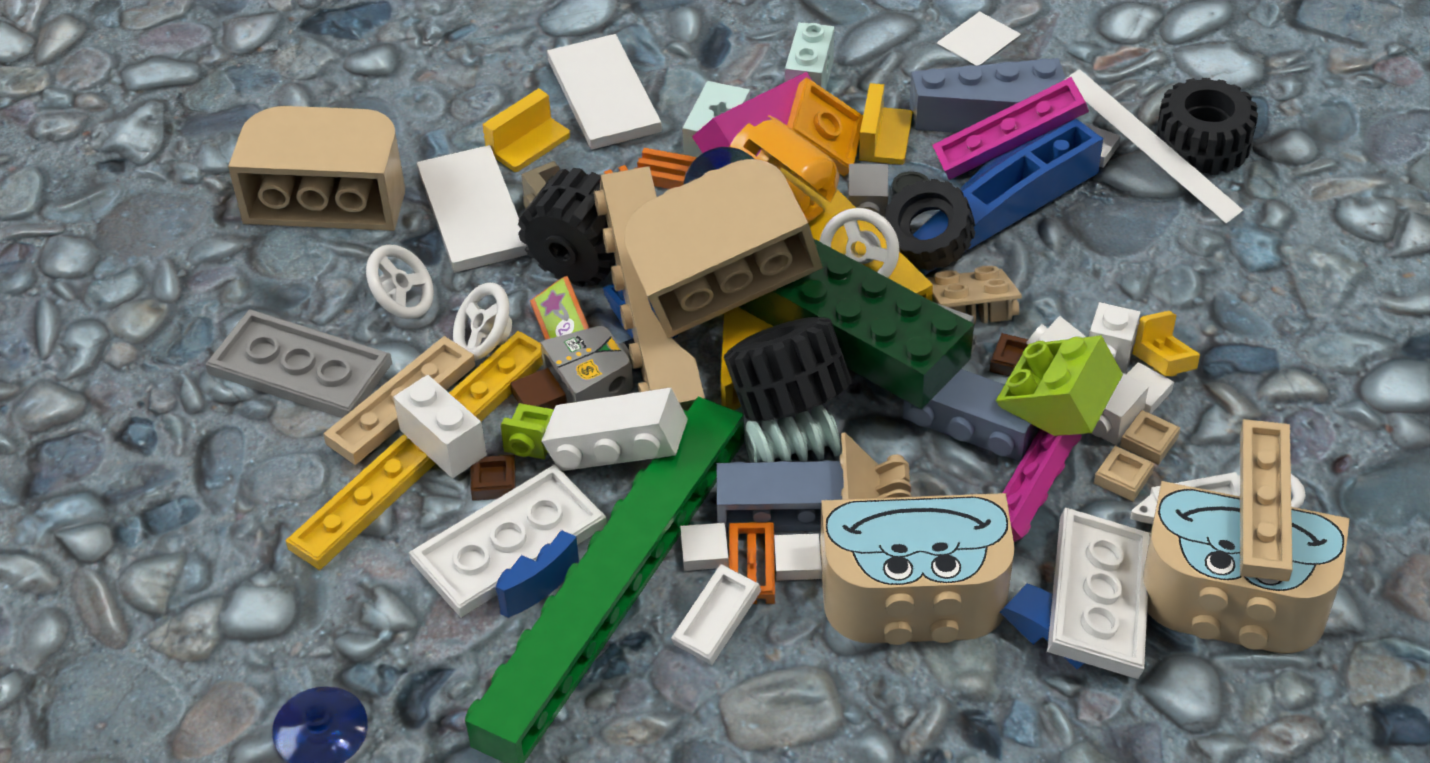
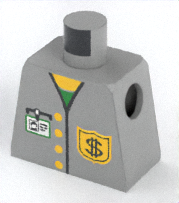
M597 326L540 342L543 368H549L565 392L567 403L625 395L633 388L629 344L635 343L634 338L618 343L607 327Z

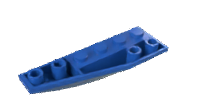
M1073 119L989 160L960 188L964 197L969 202L975 220V237L971 240L969 249L1098 174L1103 138L1078 119ZM937 210L913 236L919 240H927L939 236L947 229V215ZM920 269L919 271L923 275H927L933 270L927 271V269Z

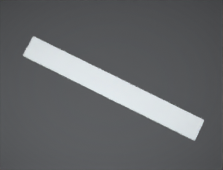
M1079 69L1069 76L1073 78L1085 102L1226 224L1243 211L1242 208L1083 71Z

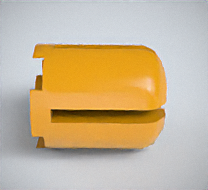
M768 115L771 120L763 121L757 126L748 123L736 135L727 152L733 155L730 164L745 159H758L773 164L779 170L782 167L830 203L837 192L840 175L835 162L775 117ZM786 179L808 222L815 220L824 212V209L812 201L807 194Z

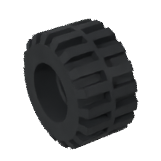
M1192 78L1187 79L1186 83L1178 82L1173 85L1172 89H1168L1165 92L1164 98L1161 101L1156 135L1201 174L1219 175L1220 171L1228 173L1234 170V166L1240 167L1244 164L1245 158L1249 157L1257 124L1258 107L1256 102L1251 101L1252 96L1248 92H1241V87L1235 84H1227V81L1220 79L1216 81L1210 78H1202L1201 80Z

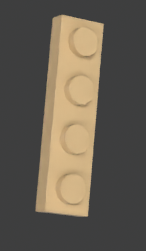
M443 336L324 432L326 445L354 465L358 464L400 429L393 398L395 395L426 375H429L447 390L476 366L474 354L446 336Z
M1243 419L1240 430V576L1289 582L1293 570L1290 424Z

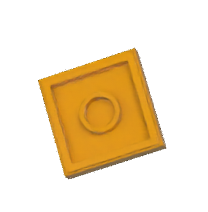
M806 77L798 84L787 126L828 155L835 162L839 174L845 177L849 173V164H854L860 141L863 115Z

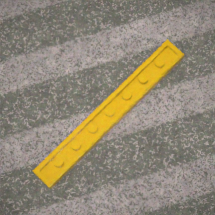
M517 331L451 390L449 394L482 422L512 394L511 382L535 373L543 365L540 342ZM403 434L285 540L288 550L318 570H321L436 463Z

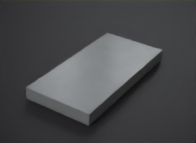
M249 309L205 365L210 375L343 418L370 396L392 365V358L390 353Z

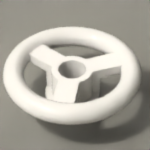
M852 208L835 215L824 227L819 242L831 247L834 234L844 225L848 236L845 255L861 264H867L873 260L884 262L877 272L889 278L897 265L899 257V242L891 224L877 212L864 208ZM857 220L866 221L876 226L885 238L887 249L881 248L880 241L873 232L867 230L860 231ZM857 241L862 242L866 247L864 256L859 255L855 250Z
M383 245L372 252L367 261L366 277L369 288L377 302L389 313L403 319H416L423 316L432 305L434 288L431 276L422 261L411 251L397 245ZM387 257H396L403 260L415 273L407 274L405 271L397 269ZM378 268L384 273L379 276ZM421 286L422 297L420 302L414 307H405L406 292L411 287Z
M490 282L476 287L465 298L455 318L453 342L474 354L475 361L484 358L496 346L503 344L509 337L512 329V320L509 316V299L507 293L500 285ZM487 295L495 297L496 303L487 310L480 309L477 305ZM468 318H470L472 332L467 345L465 329Z

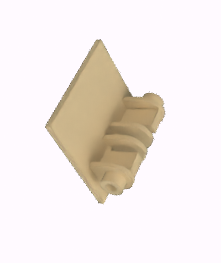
M980 266L975 268V272L960 274L957 271L944 270L937 272L935 277H926L933 284V297L937 303L966 313L967 308V314L974 316V325L976 324V304L979 307V316L982 323L988 322V312L990 322L1012 320V316L1019 315L1017 299H1021L1022 294L1002 268Z
M845 432L841 433L842 453L839 460L843 469L844 488L841 490L842 500L912 497L910 494L911 485L909 483V463L904 460L903 456L898 454L891 455L887 458L886 462L878 464Z

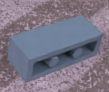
M963 369L922 410L904 400L903 419L1020 462L1040 429L998 406L996 399L1005 384Z
M840 461L717 463V523H725L726 532H729V523L774 522V531H821V500H842L841 490L844 488V479Z

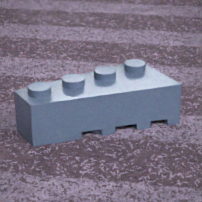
M1059 58L911 71L909 106L913 112L912 118L915 129L951 133L960 132L1063 81L1066 77Z

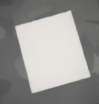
M979 11L939 40L937 44L974 65H981L1021 34Z

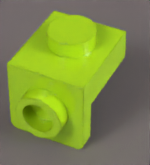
M519 403L512 419L504 418L500 425L504 452L545 460L548 451L542 442V438L554 410Z

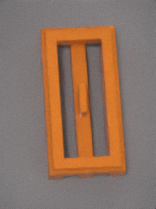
M644 148L642 158L639 157L637 161V168L650 166L654 186L667 189L680 187L702 177L708 171L717 169L705 158Z
M774 522L729 523V568L738 573V534H747V578L756 583V534L765 533L766 586H760L761 592L753 604H757V599H766V604H775Z

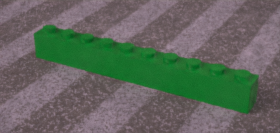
M699 396L689 410H683L688 420L676 455L654 458L646 469H641L637 473L632 489L624 500L620 499L616 502L612 509L610 520L603 530H598L593 534L585 555L579 563H573L568 569L564 584L555 596L551 595L547 598L542 607L540 617L532 629H526L521 634L517 642L516 651L506 664H501L496 669L491 680V686L481 700L476 699L470 705L465 717V724L471 748L503 763H525L680 537V526L688 525L717 483V463H730L743 445V413Z

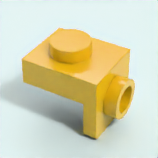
M1164 311L1142 316L1138 324L1133 355L1153 367L1154 371L1163 376L1172 377L1178 373L1197 369L1200 353L1172 336L1176 314L1171 311Z

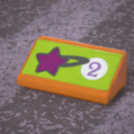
M568 276L559 279L530 300L544 340L589 329Z

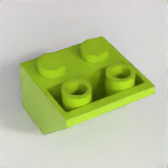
M1102 335L1090 337L1076 336L1065 340L1048 342L1036 341L1028 344L1023 351L1020 360L1008 377L996 402L1000 408L1054 436L1092 433L1123 373Z

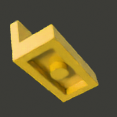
M870 83L860 130L859 161L903 165L906 158L913 112L912 110L884 107L885 84Z
M539 88L482 124L485 146L490 145L495 159L513 172H519L570 138V130L551 118L549 95Z

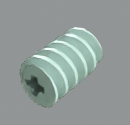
M822 405L811 409V415L808 411L796 414L794 419L792 416L778 419V424L775 420L762 421L761 427L756 421H747L745 425V444L750 463L775 462V458L791 462V454H796L800 462H807L808 450H813L817 459L823 460L825 446L830 447L834 456H840V438L835 419L830 411L827 412Z

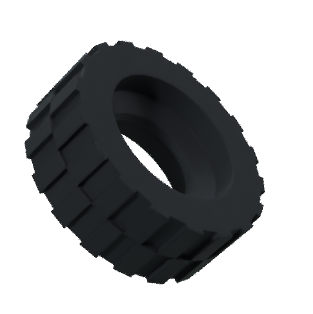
M931 179V181L920 180L916 181L913 185L903 187L901 192L896 193L891 198L892 201L890 204H887L884 210V218L896 232L899 251L918 270L927 269V271L938 267L944 268L949 266V263L958 261L962 254L968 251L971 246L970 242L975 237V220L969 202L964 197L963 192L958 187H953L952 183L947 181L940 182L938 179ZM930 210L944 212L948 217V226L942 234L927 240H919L911 234L910 224L917 215Z

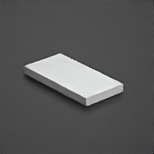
M616 34L547 50L548 61L591 150L662 132L661 120Z
M490 145L417 162L418 173L454 273L528 255L525 251L527 245L520 241L518 232L521 230L518 226L519 217Z
M554 464L409 552L412 564L458 616L462 618L497 596L496 584L500 575L505 569H511L521 555L536 561L542 547L547 543L551 544L561 530L576 536L578 545L593 536L596 531H601L607 524V519Z
M1065 507L1059 522L1047 652L1139 679L1144 670L1148 603V593L1144 584L1143 572L1151 533Z

